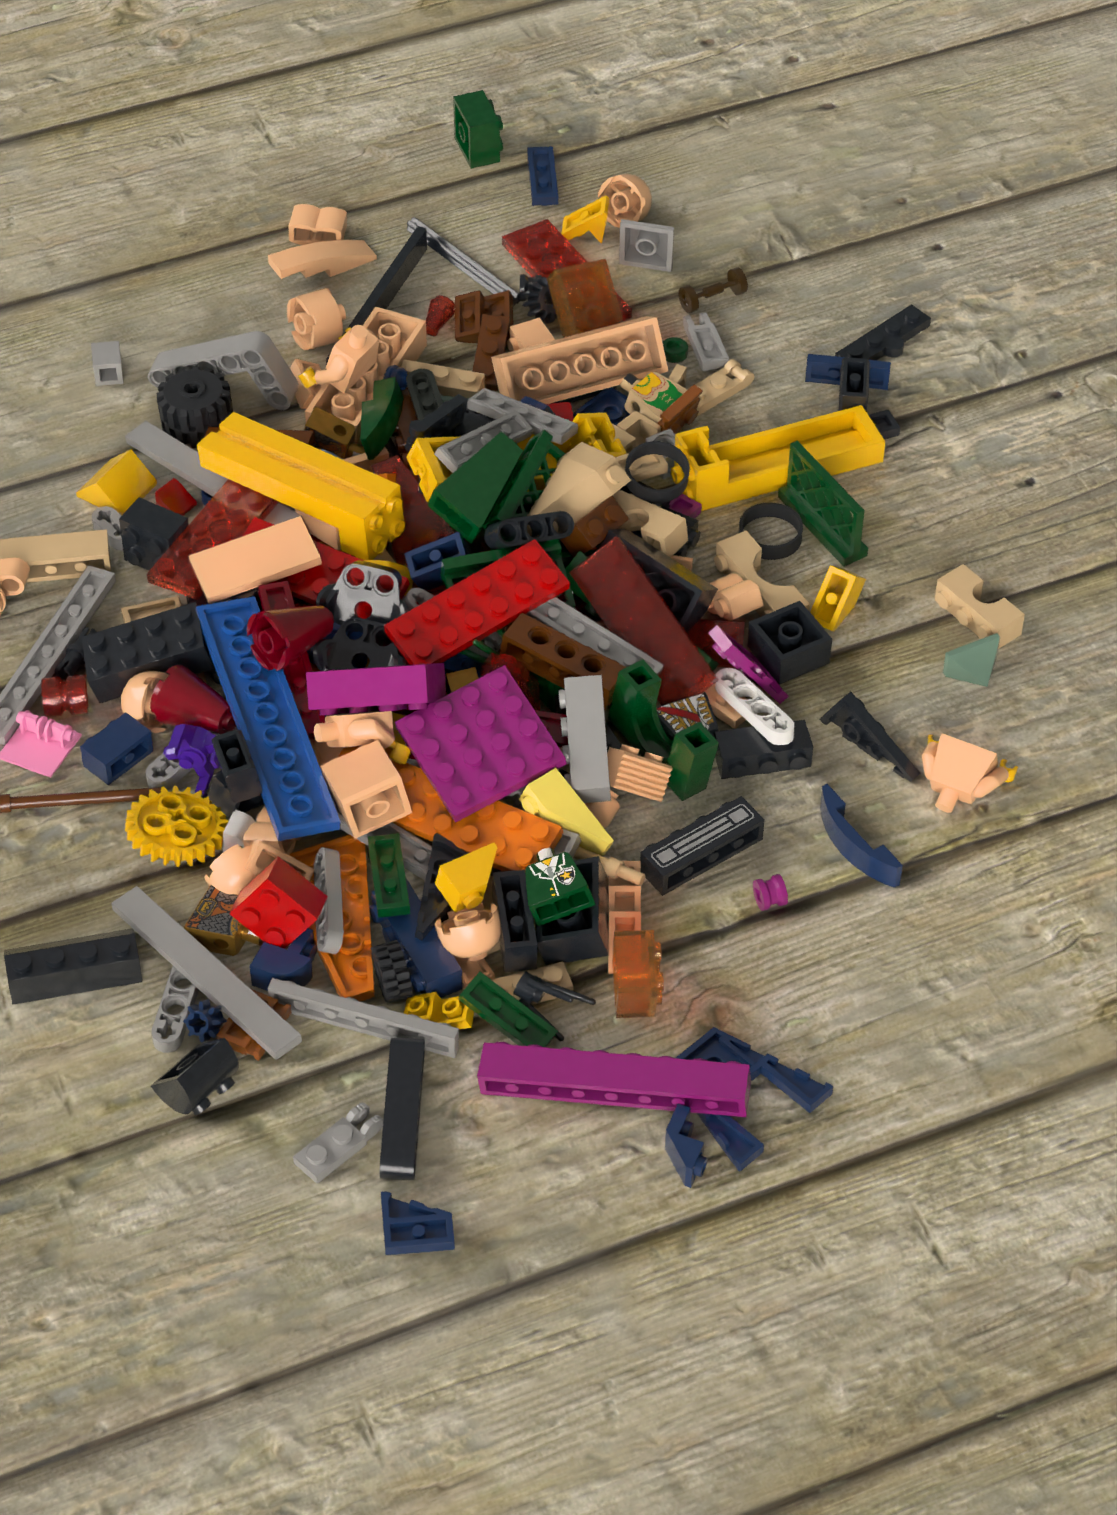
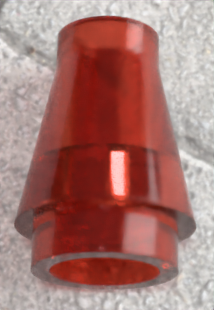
M439 295L430 301L425 320L427 335L437 336L443 326L454 316L455 304L450 298Z

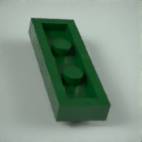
M399 833L367 837L378 918L410 914Z
M480 971L459 996L458 1000L517 1045L528 1046L535 1044L546 1048L557 1035L558 1031Z

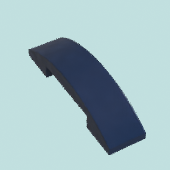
M828 784L823 785L820 802L821 817L825 830L835 847L851 864L869 877L894 888L899 886L903 865L884 844L873 850L844 818L846 803Z

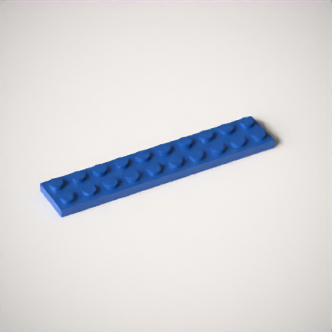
M255 596L196 606L202 633L236 727L242 731L262 787L261 795L278 841L340 830L338 813L283 669L276 671L277 669H265L257 661L251 650L250 645L254 644L252 634L247 635V624L253 614L260 612Z

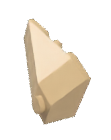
M581 442L559 459L555 472L547 480L544 491L540 498L535 501L527 516L565 511L571 515L574 523H576L620 490L631 479L613 455ZM554 521L553 527L558 532V525ZM527 525V532L532 536L531 527Z

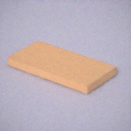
M301 516L189 555L192 568L209 604L257 588L258 585L268 584L322 564L321 557Z

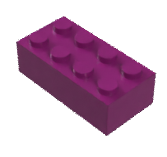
M444 663L306 672L309 710L319 709L320 715L365 713L378 711V707L379 712L407 709V704L409 710L427 709V705L446 696Z

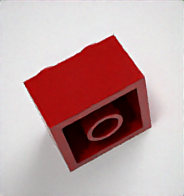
M278 856L240 891L229 914L262 941L285 949L318 919L328 896Z

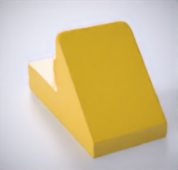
M605 195L563 218L561 235L569 241L590 231L602 243L608 215L609 197Z

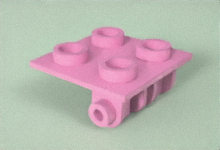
M29 710L20 711L16 717V722L20 723V726L0 751V759L51 778L79 741L82 734L72 730V726L68 724L57 723L54 719L48 720L46 716L39 718L38 715L32 714Z

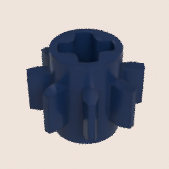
M209 999L200 1001L199 1005L188 1006L190 1014L187 1019L183 1020L189 1030L188 1036H199L200 1042L208 1041L211 1037L215 1038L220 1031L219 1028L223 1023L227 1022V1019L223 1018L221 1012L222 1006H210Z

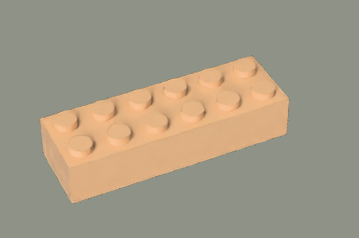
M375 307L363 326L366 329L372 330L379 339L376 363L345 394L330 383L323 384L305 410L306 423L314 408L318 407L356 427L354 442L362 445L360 440L362 402L373 400L374 381L382 380L389 366L397 365L401 368L404 359L418 360L427 346L425 320Z
M650 316L491 357L500 394L517 401L527 396L544 404L620 385L628 373L633 374L638 379H643L647 373L657 372L662 374L669 372L657 317Z

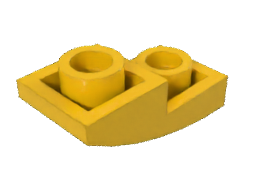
M436 992L407 998L404 1014L417 1015L422 1019L436 1023H447L459 1029L472 1028L474 1011L458 1000L459 996L441 999Z

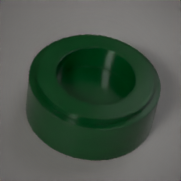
M671 337L662 342L667 362L679 363L687 358L688 344L685 340Z

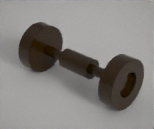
M739 267L730 269L727 273L728 282L723 284L718 282L707 286L699 293H696L690 285L679 288L678 296L682 308L687 313L695 312L699 309L698 298H709L723 293L724 289L728 287L731 288L735 295L746 293L748 282L744 272Z

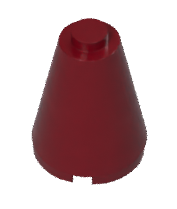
M323 605L260 611L253 614L247 624V635L252 634L254 644L250 645L251 650L257 661L265 669H277L276 671L284 669L332 632L334 617L331 611Z
M183 665L172 666L166 671V673L170 674L166 680H159L156 684L150 702V709L156 715L154 717L156 721L173 726L180 724L198 726L219 735L235 729L236 724L227 700L189 668Z

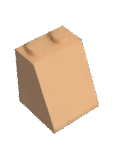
M378 740L370 744H364L355 751L341 757H335L328 763L321 765L326 783L354 839L412 813L402 778Z

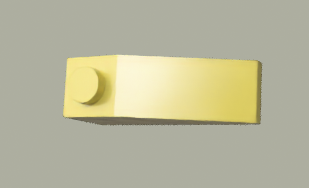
M557 768L529 783L519 798L525 812L562 826L565 830L579 834L581 838L579 846L604 856L614 842Z

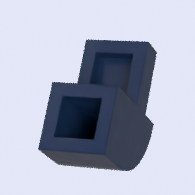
M307 928L291 943L288 950L263 942L250 964L252 986L268 991L272 978L292 981L297 985L306 986L313 978L312 961L317 952V945L314 944L313 930Z

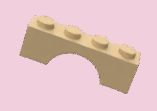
M747 530L717 542L716 556L714 557L717 569L725 575L734 573L743 580H752L759 586L763 607L755 611L760 617L797 601H801L809 611V602L794 585H774L764 581L757 575L761 568L762 548Z

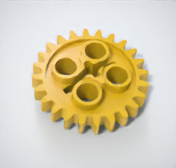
M163 786L161 787V793L158 794L151 789L149 790V798L139 795V802L131 803V810H127L125 832H127V841H132V848H141L140 856L151 854V862L161 858L165 866L170 860L174 861L177 867H180L181 861H186L187 864L193 866V859L196 858L203 863L205 862V854L214 857L215 849L222 850L223 832L228 824L226 815L221 811V807L218 808L215 804H212L209 796L203 799L201 790L191 794L190 787H187L184 792H180L179 788L174 786L173 790L168 792Z

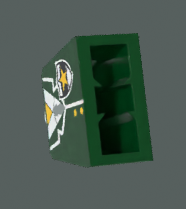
M544 848L537 853L538 862L530 864L525 868L528 905L537 926L596 905L586 880L568 852L556 855L552 848Z

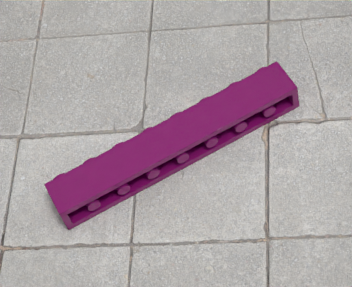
M484 1042L477 1074L480 1093L484 1095L675 1111L677 1104L690 1107L691 1113L737 1117L747 1116L751 1088L750 1065L741 1064L736 1061L723 1063L711 1062L701 1058L687 1060L675 1059L671 1056H642L638 1053L616 1054L604 1050H595L593 1052L580 1051L570 1047H563L561 1049L545 1048L535 1044L528 1046L510 1045L506 1042Z

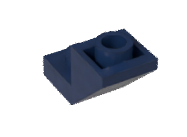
M677 1104L666 1128L665 1150L683 1184L691 1188L696 1176H703L708 1158L703 1156L704 1142L690 1138L694 1128V1123L690 1122L691 1108Z

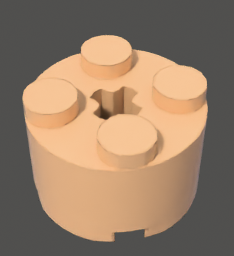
M328 288L296 296L290 299L287 304L288 323L293 322L295 331H291L296 343L303 350L316 349L339 341L338 338L343 335L342 320L346 319V312L342 304H337Z

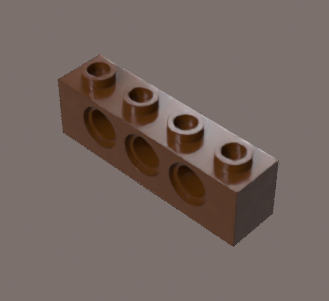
M522 612L503 634L500 654L564 689V678L601 675L604 710L612 702L618 672L626 668L619 662L598 653L591 647L577 642L564 633L558 632Z

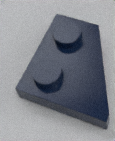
M381 1192L385 1255L455 1250L451 1212L439 1208H428L423 1203L414 1200L406 1203L392 1198V1193Z

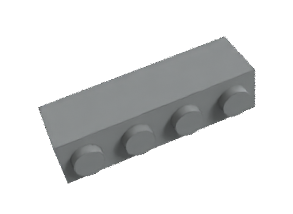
M602 676L564 678L565 690H559L560 709L566 708L567 717L561 718L562 736H568L569 744L562 746L566 764H570V773L564 774L565 780L584 803L611 801Z

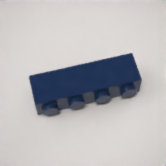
M407 878L410 914L378 918L375 892L371 891L372 905L369 906V912L375 924L380 923L386 943L398 940V943H400L414 991L416 993L421 992V994L436 992L442 998L462 990V969L455 957L441 944L436 927L422 941L415 937L421 901Z

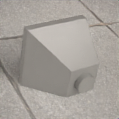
M621 219L619 264L672 272L674 227Z

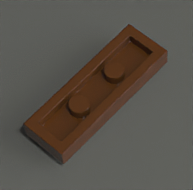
M483 314L472 371L484 373L485 388L491 391H498L491 357L505 353L510 317Z

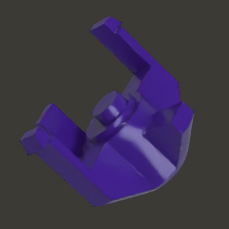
M187 724L176 725L169 745L164 748L163 753L168 760L178 759L179 765L182 768H193L196 771L199 780L195 793L201 790L202 798H206L214 770L220 766L211 741L216 735L202 727Z

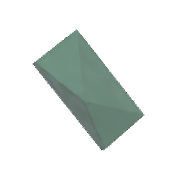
M996 633L946 652L943 667L945 677L987 687L997 659L1000 636Z

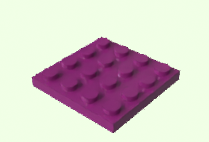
M505 665L436 700V702L427 705V709H419L395 722L396 729L455 823L519 790L554 768L558 769L566 765L565 756Z

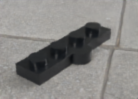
M911 304L836 352L835 356L876 361L883 356L899 357L903 354L904 343L928 328L931 323V317Z

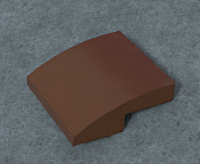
M480 290L455 296V340L463 343H477L483 314L510 317V326H513V295L510 290L488 296H483ZM509 327L508 339H510V327Z

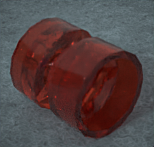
M85 675L68 676L65 681H62L60 677L41 679L43 710L46 717L62 716L66 710L71 715L88 714V693Z

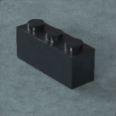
M805 719L793 721L794 739L785 745L772 744L754 727L716 731L714 738L719 744L715 759L721 779L740 778L743 776L770 774L772 772L811 767L813 744Z
M525 869L493 872L492 898L493 904L499 910L501 927L499 942L504 972L536 970L538 944L533 915L528 905Z

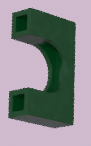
M642 659L618 672L608 719L634 748L640 749L639 754L642 757L645 756V752L662 756V763L672 766L673 770L670 772L671 776L668 778L669 782L667 785L681 801H684L707 788L719 742L701 722L676 733L674 741L667 736L659 721L656 707L662 679Z

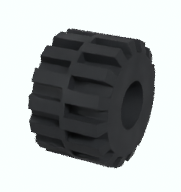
M192 367V370H185L183 368L177 370L178 374H170L165 377L166 382H161L158 386L159 392L156 393L162 430L183 444L189 443L191 448H197V444L205 437L208 427H219V424L233 413L230 386L228 381H225L224 376L221 373L214 374L213 369L206 368L205 370H200V367Z

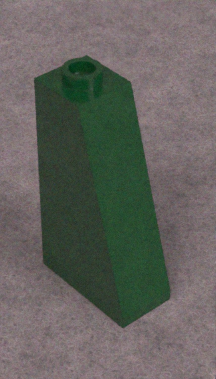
M501 431L434 489L427 506L472 544L481 531L523 450L513 439H510Z

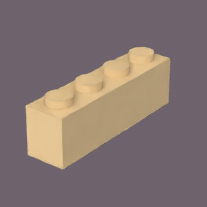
M107 529L0 539V559L15 557L28 563L30 572L26 583L80 578L88 565L111 572Z

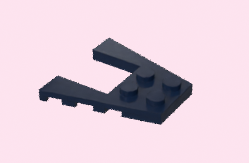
M715 1027L675 1058L687 1060L701 1058L711 1062L723 1063L736 1061L741 1064L750 1065L751 1081L762 1074L809 1113L833 1094L834 1086L826 1082L823 1085L811 1079L810 1074L796 1068L794 1071L778 1063L779 1059L768 1053L764 1056L753 1051L750 1044ZM697 1113L739 1172L764 1152V1144L730 1116Z

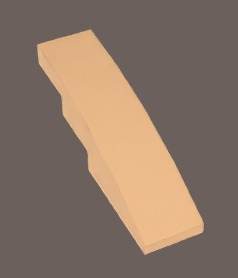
M364 240L315 242L268 255V264L281 279L301 272L307 278L323 271L329 277L377 260V255Z
M623 861L625 863L624 866L640 872L641 861ZM608 876V974L641 975V886L620 877L614 879Z

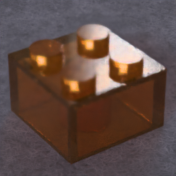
M654 930L614 932L612 968L616 1018L655 1017L656 1005H662L664 979L663 972H660L661 942H655Z

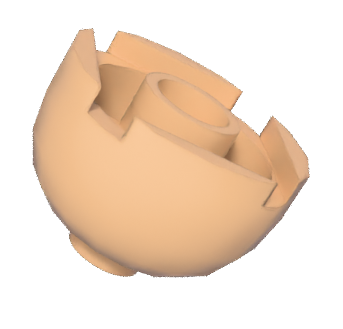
M626 173L608 178L601 185L598 192V198H602L605 195L609 197L606 221L614 227L620 228L621 219L640 222L650 211L652 204L650 188L645 181L636 175Z
M157 671L142 672L133 676L127 682L121 694L123 714L125 712L151 730V733H160L167 729L162 728L163 724L154 719L156 715L150 709L151 697L159 680L165 681L169 676L166 673Z
M246 841L249 846L241 848L239 844L234 845L216 858L210 865L213 871L210 877L207 874L205 875L207 885H212L226 894L239 895L240 891L257 876L245 869L253 841Z
M480 903L473 909L465 908L456 913L453 910L447 912L449 919L444 922L439 917L435 922V927L441 944L452 955L468 958L469 961H478L485 958L487 952L493 949L500 939L501 927L498 907L490 903L491 909H484L483 903Z

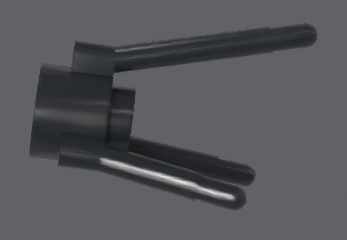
M527 971L524 972L513 992L514 995L520 997L519 1001L552 1027L554 1026L531 1004L532 1002L539 1004L545 993L570 1003L575 999L590 1005L596 1004V1000L547 982ZM558 1031L555 1037L559 1041H564V1036Z

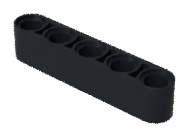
M391 1038L380 1153V1179L415 1180L425 1039Z

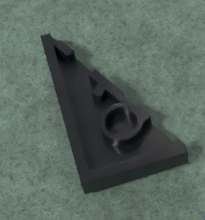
M851 691L819 719L825 725L833 722L839 726L843 732L842 737L855 743L861 750L877 761L884 757L896 765L893 772L911 782L921 774L885 732L882 724L872 717L866 710L864 703L856 698Z
M438 833L433 837L428 871L417 919L415 937L421 941L435 927L436 920L439 917L442 919L451 909V906L435 885L440 865L468 854V852L456 847L452 841Z

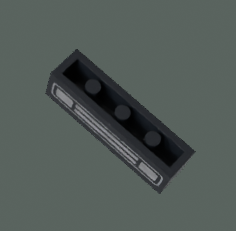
M742 796L731 802H725L717 810L706 816H700L690 825L681 830L673 831L668 837L657 843L648 845L640 852V872L645 874V878L663 896L763 840L765 819Z

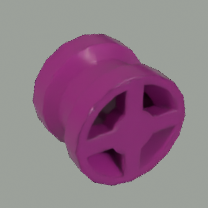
M780 874L772 875L769 880L756 879L753 881L754 897L761 911L768 910L771 905L775 904L778 906L787 905L788 893L785 882Z

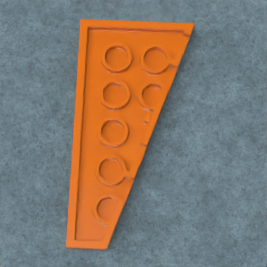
M349 834L290 853L289 856L314 869L316 854L321 847L339 852L344 930L343 942L337 954L321 952L318 950V947L317 952L338 996L344 998L351 997L361 1002L375 997L366 848L363 842L354 839ZM313 872V874H312V876H311V878H310V880H309L313 885H314V872ZM315 921L308 928L313 930L314 944L317 945V931Z

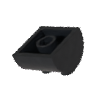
M225 1037L202 1043L194 1047L151 1085V1088L164 1103L176 1112L186 1115L192 1111L195 1115H198L211 1105L207 1097L215 1090L220 1095L235 1084L231 1076L238 1071L239 1062L234 1050Z

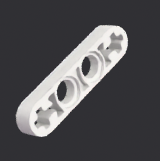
M724 668L716 673L715 690L769 742L776 745H785L793 741V720L746 676L733 668ZM740 697H751L752 699L743 700ZM757 713H769L770 715L760 716Z

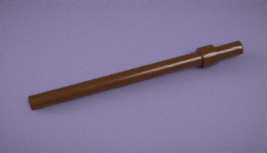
M161 787L11 797L10 794H0V813H11L12 809L139 801V795L149 798V790L152 789L159 794L161 793Z

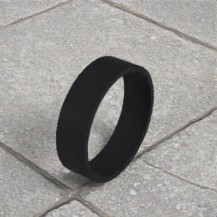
M661 441L642 443L636 446L626 459L625 472L631 479L626 485L636 497L652 503L672 501L679 497L687 487L690 471L688 459L679 448L672 444ZM658 454L669 457L677 462L682 468L685 477L678 485L672 488L655 490L639 484L632 477L629 467L636 459L642 456Z
M768 502L754 505L742 514L739 521V533L744 531L743 529L748 523L762 517L783 519L793 525L798 532L794 539L785 544L764 545L758 543L762 548L761 559H783L794 554L799 549L802 542L803 522L799 514L792 508L783 504Z

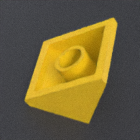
M130 449L110 459L76 492V495L98 507H112L123 515L139 497L143 499L157 485V480L133 450Z

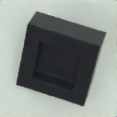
M889 409L869 414L884 440L899 436L900 426Z

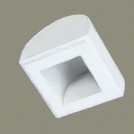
M238 810L233 811L223 832V852L237 844L244 848V833L251 824L256 822L250 815Z

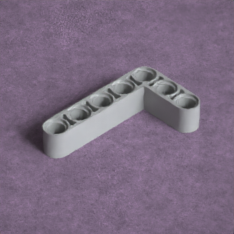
M260 331L248 332L161 352L157 355L148 373L149 382L158 388L161 382H166L165 377L170 374L176 375L178 374L177 370L183 368L185 370H192V367H200V370L210 368L214 370V374L221 373L223 376L248 371L269 405L278 410H286L290 407L299 387L296 377L271 338Z

